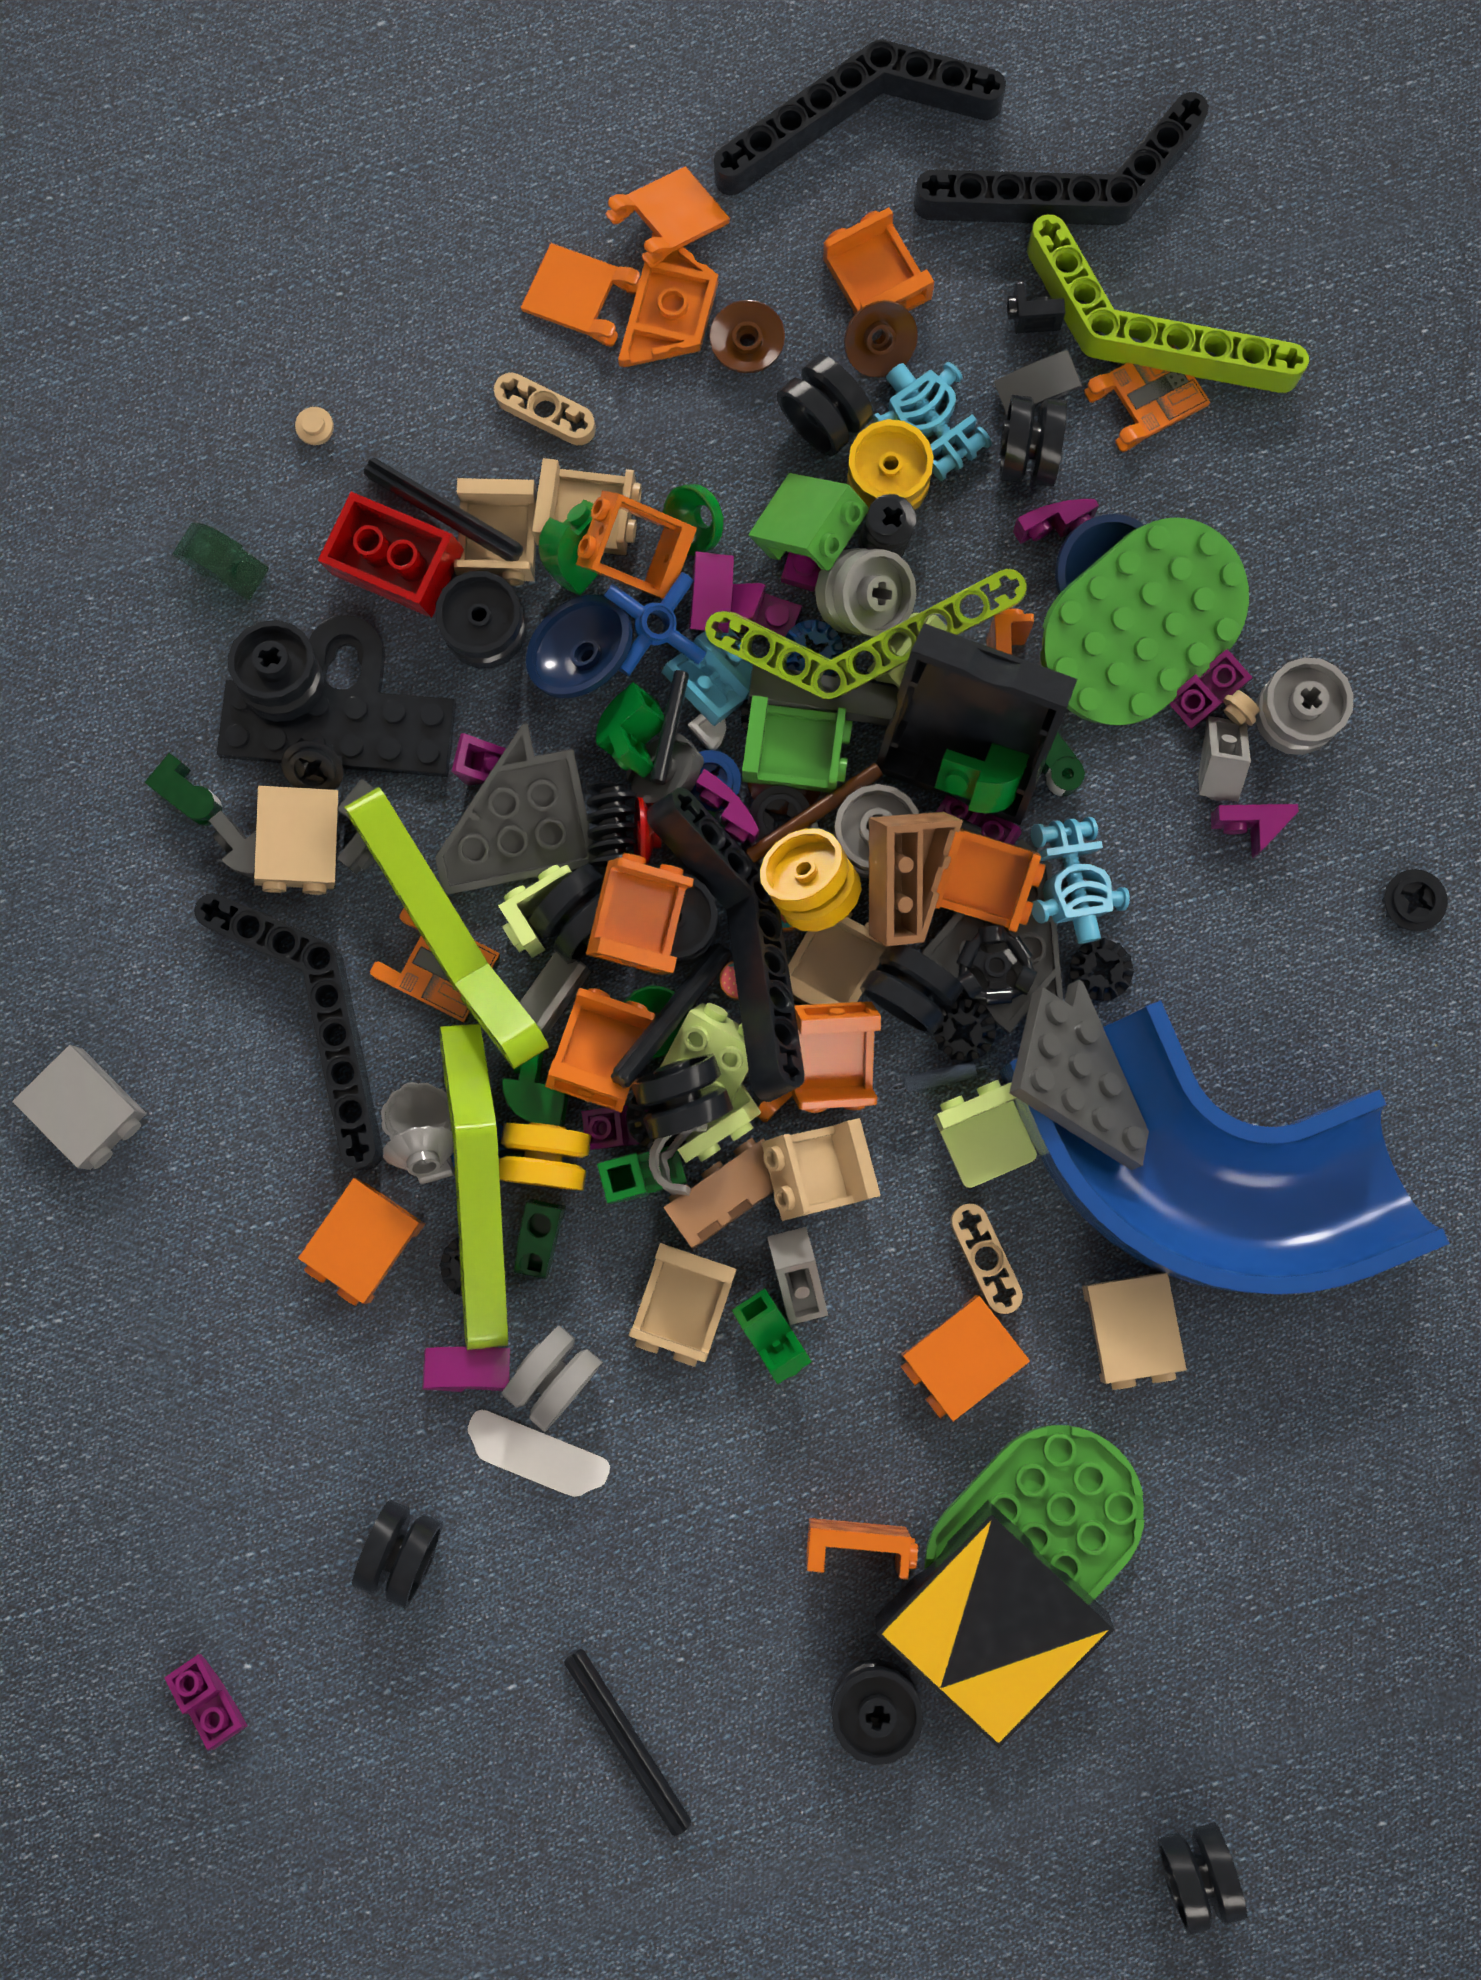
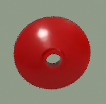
M637 797L635 801L637 812L634 813V823L637 824V828L634 829V839H637V844L634 845V854L645 858V865H648L653 848H661L662 839L653 831L648 823L646 803L642 797Z

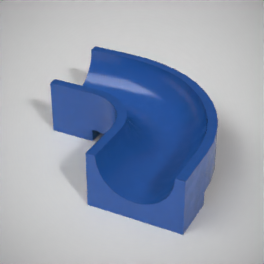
M1161 1000L1103 1027L1149 1131L1143 1166L1130 1170L1018 1098L1013 1100L1031 1142L1035 1145L1048 1173L1065 1198L1081 1216L1107 1240L1136 1260L1162 1273H1167L1169 1276L1195 1285L1231 1292L1259 1294L1310 1293L1341 1287L1374 1276L1450 1244L1443 1228L1433 1225L1419 1211L1395 1171L1382 1133L1381 1112L1387 1104L1380 1090L1350 1098L1285 1126L1265 1127L1240 1121L1217 1107L1199 1086ZM1017 1059L1009 1062L999 1071L1005 1085L1010 1082L1012 1083Z

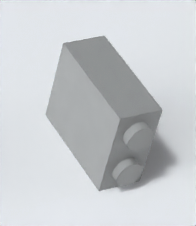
M69 1045L12 1101L77 1168L87 1170L97 1169L105 1164L113 1155L111 1149L121 1139L127 1140L133 1136L141 1127L139 1121L147 1114L84 1049Z

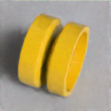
M886 419L870 424L857 435L850 447L847 484L852 487L869 508L876 498L885 494H896L904 497L911 503L913 509L916 510L920 507L928 493L934 456L929 440L918 428L905 421Z
M805 828L789 833L772 846L765 855L760 868L762 886L787 923L800 931L817 932L833 927L850 914L857 905L862 890L860 876L849 861L842 846L833 834L822 829Z
M504 1123L501 1144L507 1149L523 1151L525 1156H504L500 1158V1180L534 1186L584 1191L586 1170L582 1166L563 1163L562 1161L563 1157L583 1158L589 1155L591 1135L566 1130V1127L550 1124Z

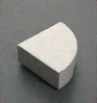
M700 714L688 724V728L708 750L718 751L724 742V735H726V718L713 726Z

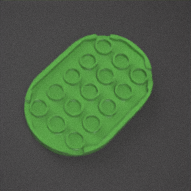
M1165 518L1150 522L1131 531L1070 583L1057 596L1047 612L1042 626L1044 632L1042 651L1040 652V661L1043 667L1077 679L1067 709L1078 717L1092 723L1105 725L1133 724L1148 719L1160 712L1177 697V690L1195 674L1198 677L1203 675L1210 668V663L1226 649H1231L1245 624L1249 606V586L1239 555L1228 540L1212 527L1192 519Z
M1048 1425L1027 1431L1010 1441L940 1516L933 1527L926 1546L924 1570L937 1559L951 1537L989 1500L1032 1541L1038 1552L1049 1563L1066 1572L1093 1599H1096L1125 1567L1140 1542L1145 1520L1143 1519V1491L1138 1476L1130 1462L1118 1448L1100 1435L1089 1430L1070 1425Z

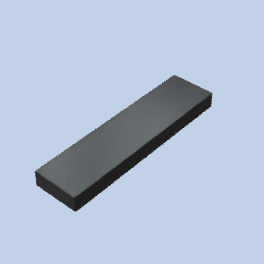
M753 664L747 703L751 704L752 695L768 697V705L831 713H837L838 707L846 708V720L888 726L897 708L899 688L868 682L841 697L823 699ZM788 669L794 675L802 673V671ZM822 675V686L828 692H835L840 686L841 679L839 677Z

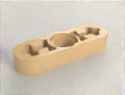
M506 373L496 380L494 394L498 405L504 411L573 445H585L593 439L596 432L593 414L586 407L517 373ZM516 386L519 395L528 400L527 408L524 409V400L516 395H512L510 399H507L504 390L512 391ZM542 401H550L556 408L551 416L543 418L535 414L536 405ZM563 410H565L566 419L573 423H578L580 419H583L586 429L578 428L576 432H573L571 423L562 419Z
M965 1204L958 1207L951 1216V1228L986 1304L997 1313L1009 1314L1014 1312L1022 1302V1290L986 1212L975 1204ZM964 1211H968L971 1216L976 1214L979 1216L980 1222L975 1224L979 1236H982L987 1232L990 1240L977 1242L970 1249L968 1248L966 1240H973L974 1238L968 1228L961 1230L958 1224L963 1220L962 1213ZM982 1247L992 1248L998 1257L996 1266L988 1271L980 1269L975 1262V1254ZM1003 1268L1007 1276L1000 1277L999 1280L1005 1289L1012 1288L1014 1295L1009 1297L1011 1304L1007 1307L1002 1302L995 1303L993 1301V1296L998 1293L994 1281L988 1283L987 1286L983 1281V1277L994 1276Z

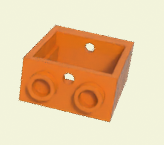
M603 490L601 496L593 504L591 510L592 521L588 532L582 537L578 545L577 553L579 557L576 565L652 597L663 599L681 573L697 528L624 495ZM619 509L664 528L645 581L600 563Z

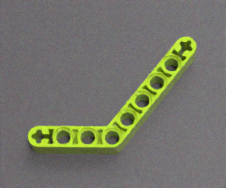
M1047 214L1036 219L1033 224L1027 245L1028 257L1051 298H1064V320L1082 352L1087 356L1122 364L1132 363L1197 378L1277 393L1292 391L1305 372L1309 363V355L1301 345L1114 310L1063 220L1056 215ZM1059 269H1064V270L1068 271L1069 273H1064V272L1060 271ZM1076 300H1082V301L1086 302L1087 304H1081V303L1077 302ZM1094 331H1100L1106 336L1098 335ZM1132 338L1140 339L1143 343H1138ZM1169 345L1177 346L1180 350L1173 349ZM1207 352H1212L1217 357L1211 356ZM1245 359L1251 360L1254 364L1247 362Z
M1000 570L831 660L733 612L721 611L711 615L706 622L705 631L707 638L715 646L823 699H833L841 697L908 662L910 652L924 623L926 624L930 616L941 614L947 621L946 631L959 635L1020 603L1026 595L1027 584L1025 578L1016 570ZM1004 577H1008L1010 581L1018 580L1020 586L1015 588L1016 596L1010 599L1006 594L995 598L994 600L999 604V607L992 610L990 599L982 591V588L989 585L990 592H994L1002 587L1001 579ZM977 595L983 601V611L978 617L971 619L963 614L961 606L966 597ZM730 620L729 627L732 630L746 634L742 640L735 636H724L722 639L723 631L718 628L719 623H727ZM900 632L907 634L912 643L910 651L903 656L895 654L891 648L893 636ZM759 635L765 636L770 643L769 652L763 658L757 657L752 651V642ZM863 651L872 653L876 660V666L870 674L861 673L856 666V658ZM794 652L801 654L805 659V668L799 675L789 672L786 664L787 658ZM827 670H834L840 676V686L835 692H828L822 686L821 678Z
M380 787L344 806L348 817L455 991L458 990L461 994L462 1002L511 1067L515 1069L549 1048L537 1024L488 964Z
M480 1024L441 1026L439 1029L440 1051L453 1136L466 1349L508 1346L497 1127Z

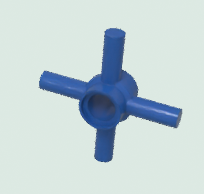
M681 572L661 603H649L645 606L612 583L603 596L635 619L634 628L637 634V638L631 645L628 655L619 669L620 672L630 676L650 645L657 646L666 642L697 665L703 660L707 652L676 630V617L673 612L694 582L689 575ZM649 615H656L662 620L664 628L661 634L653 633L648 628L647 618Z

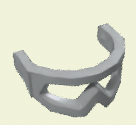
M707 1124L678 1133L679 1135L664 1152H661L671 1136L655 1139L650 1149L649 1168L654 1179L670 1194L689 1196L691 1188L683 1184L671 1182L670 1168L667 1160L673 1157L680 1144L692 1131L706 1132Z

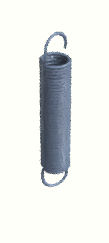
M971 1061L929 1072L925 1071L904 1076L905 1087L892 1089L897 1085H901V1082L893 1085L891 1090L901 1091L905 1090L907 1086V1091L910 1093L921 1089L925 1090L948 1083L977 1078L976 1069L990 1067V1065L975 1068L974 1062Z

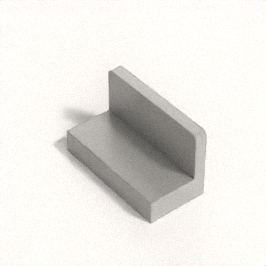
M556 951L519 1002L545 1036L550 1032L578 992V989L591 973L589 968L582 962L575 961L574 963L567 964Z

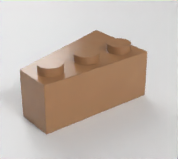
M946 812L869 817V935L885 946L925 942L939 897L937 889L943 870L948 869L951 860L948 854L955 832L960 831L963 820Z
M750 1138L733 1151L737 1157L723 1166L721 1161H718L701 1174L703 1180L691 1188L689 1196L676 1194L669 1197L671 1202L663 1208L691 1248L695 1249L774 1192L769 1170L764 1162V1151L761 1143L765 1141L764 1138L757 1143L753 1138Z

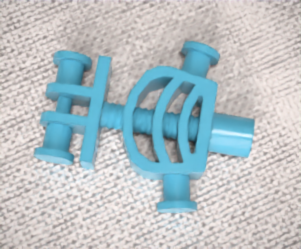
M946 362L943 365L944 371L939 376L932 370H929L916 379L904 363L895 366L886 376L887 381L897 392L896 395L890 398L889 412L881 416L879 413L874 414V423L886 419L900 420L918 428L926 438L935 434L938 439L930 444L933 456L935 458L942 454L944 457L938 461L933 459L932 472L940 481L946 479V474L953 468L958 471L963 467L961 459L964 456L972 461L977 457L976 452L983 447L989 448L992 446V441L982 427L979 426L975 429L977 419L973 414L952 429L947 425L956 403L955 392L950 385L954 381L960 382L963 378L961 372L954 364ZM935 391L937 393L936 396L929 402L930 396ZM944 399L947 408L941 415H939V413L936 411L939 409ZM975 429V434L967 439L965 435ZM954 443H955L956 446L959 448V450H958L957 452H956L955 449L952 447V445H953Z
M1086 817L1082 822H1078L1076 819H1067L1064 825L1061 821H1052L1047 827H1044L1042 824H1034L1031 828V840L1035 847H1044L1047 842H1050L1051 848H1046L1039 852L1041 855L1040 861L1062 858L1063 866L1065 867V869L1055 873L1045 882L1043 887L1045 901L1035 900L1032 902V915L1041 924L1047 922L1049 916H1052L1054 923L1073 921L1078 944L1100 940L1101 935L1096 917L1113 911V906L1118 911H1125L1130 901L1127 888L1119 887L1116 891H1112L1110 876L1104 869L1091 864H1079L1078 856L1092 854L1103 848L1102 841L1084 843L1083 837L1090 841L1095 840L1098 835L1097 822L1093 817ZM1066 876L1069 886L1061 889L1062 879ZM1071 893L1072 901L1066 903L1064 898Z

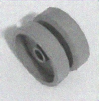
M854 548L843 550L829 571L821 569L815 588L816 603L823 620L828 625H831L835 631L850 635L875 637L910 617L916 600L915 578L909 564L896 553L884 549L868 550Z
M1303 657L1288 662L1262 688L1255 702L1260 709V712L1255 716L1260 735L1271 747L1286 754L1304 755L1319 750L1346 725L1353 711L1354 694L1348 678L1337 666L1323 659Z
M881 784L861 787L848 795L837 811L833 835L842 846L860 877L869 878V817L919 814V810L910 797L895 787Z
M560 1325L542 1343H538L516 1369V1374L501 1394L518 1408L526 1405L539 1392L541 1396L530 1410L529 1419L544 1432L550 1428L571 1404L603 1363L590 1350L586 1349L579 1351L566 1365L563 1361L573 1349L575 1338Z

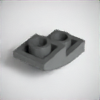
M1068 350L1029 364L994 381L1006 414L1008 413L1011 395L1032 397L1036 406L1043 403L1046 399L1055 400L1083 386Z

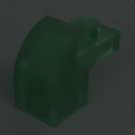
M191 523L172 553L174 557L202 576L215 578L246 600L251 599L269 569L268 566L243 550L241 544L222 532L202 523Z

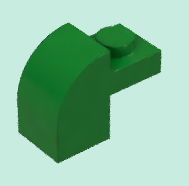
M583 500L580 504L574 506L563 523L549 518L542 529L539 539V555L545 569L561 587L578 595H581L598 575L576 565L579 557L577 553L578 545L582 537L587 534L592 521L591 510L594 503Z
M632 682L609 703L597 725V745L613 756L621 768L626 771L631 769L642 778L646 777L653 770V763L645 744L661 731L664 715L658 701Z
M992 743L984 762L947 749L941 763L935 788L971 800L969 811L978 813L1002 811L1014 802L1030 755Z
M544 1050L514 1069V1073L520 1074L519 1080L503 1078L504 1097L512 1111L529 1123L564 1127L569 1095L545 1087L546 1084L540 1083Z
M668 1147L662 1148L661 1152L666 1151ZM677 1150L673 1157L667 1160L670 1168V1179L674 1184H687L680 1154ZM650 1151L639 1155L634 1153L597 1164L608 1204L619 1203L664 1190L654 1179L649 1168Z
M765 1288L732 1309L741 1328L759 1353L777 1384L788 1377L796 1375L802 1368L812 1362Z

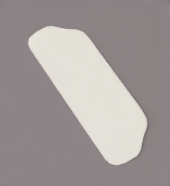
M486 1410L476 1411L469 1422L468 1434L480 1459L561 1493L574 1497L581 1496L590 1490L601 1487L605 1484L609 1475L610 1465L603 1457Z

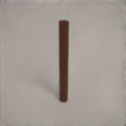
M873 763L745 850L746 854L756 863L780 839L789 833L809 827L840 806L848 795L861 787L869 786L883 776L882 771L876 763Z

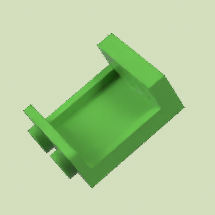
M789 473L748 536L769 558L780 560L784 552L787 551L808 556L821 569L829 571L868 513L869 507L849 484Z
M752 695L742 767V782L788 786L796 789L828 793L834 791L837 781L845 782L848 758H840L842 744H850L852 721L845 720L846 708L838 707L837 713L775 706L768 705V697Z

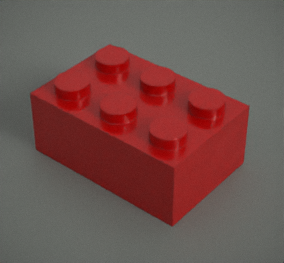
M351 491L318 561L333 576L432 618L441 591L449 583L455 571L454 560H460L464 548L453 534Z

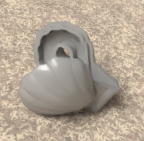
M409 1082L404 1084L399 1090L391 1093L381 1110L382 1129L389 1135L391 1140L383 1148L384 1160L397 1168L408 1170L411 1175L417 1176L420 1185L454 1176L453 1162L450 1157L454 1152L453 1136L450 1131L451 1123L446 1092L429 1083L418 1084Z

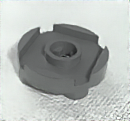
M677 733L665 785L654 784L650 781L652 771L642 778L636 772L629 769L627 771V780L631 783L632 792L637 793V797H642L647 807H650L676 788H685L691 792L703 767L704 758L697 751L694 744L683 735ZM659 739L654 740L650 744H645L653 765Z

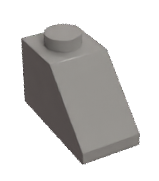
M1208 716L1198 772L1199 795L1207 796L1215 801L1231 800L1238 802L1251 763L1247 724L1243 723L1241 726H1238L1229 719Z
M803 1227L767 1236L789 1325L828 1316L807 1228Z

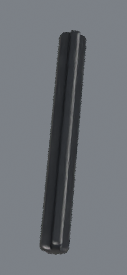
M371 458L364 467V475L368 479L504 560L518 561L523 554L524 548L519 542L377 458Z
M720 943L712 946L615 1066L611 1074L614 1082L623 1088H627L633 1083L729 962L731 951L728 948H724Z
M579 1649L573 1652L564 1661L566 1668L673 1836L683 1833L690 1827L691 1818L585 1651Z

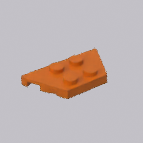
M684 247L670 253L654 267H649L644 262L618 358L620 367L625 368L701 351L719 277L707 265L697 262L694 255Z

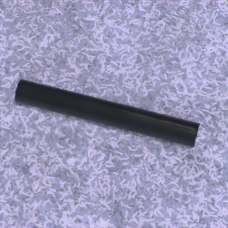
M676 670L673 674L650 781L658 785L666 784L689 679V673L682 670Z

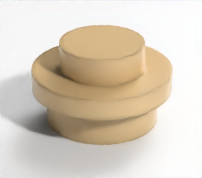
M309 407L297 416L295 429L300 439L305 443L321 445L331 437L334 423L326 410L320 407Z
M1237 690L1233 695L1228 694L1223 699L1227 706L1223 711L1235 724L1241 726L1243 723L1252 726L1256 722L1255 716L1260 712V709L1245 693Z

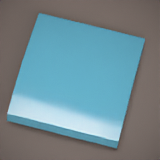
M730 628L729 633H723L721 637L722 639L724 636L739 638ZM704 631L693 642L707 652L699 665L680 653L665 664L662 673L671 683L674 671L682 670L689 673L685 697L715 726L740 707L748 698L753 664L715 646L709 641L706 631Z

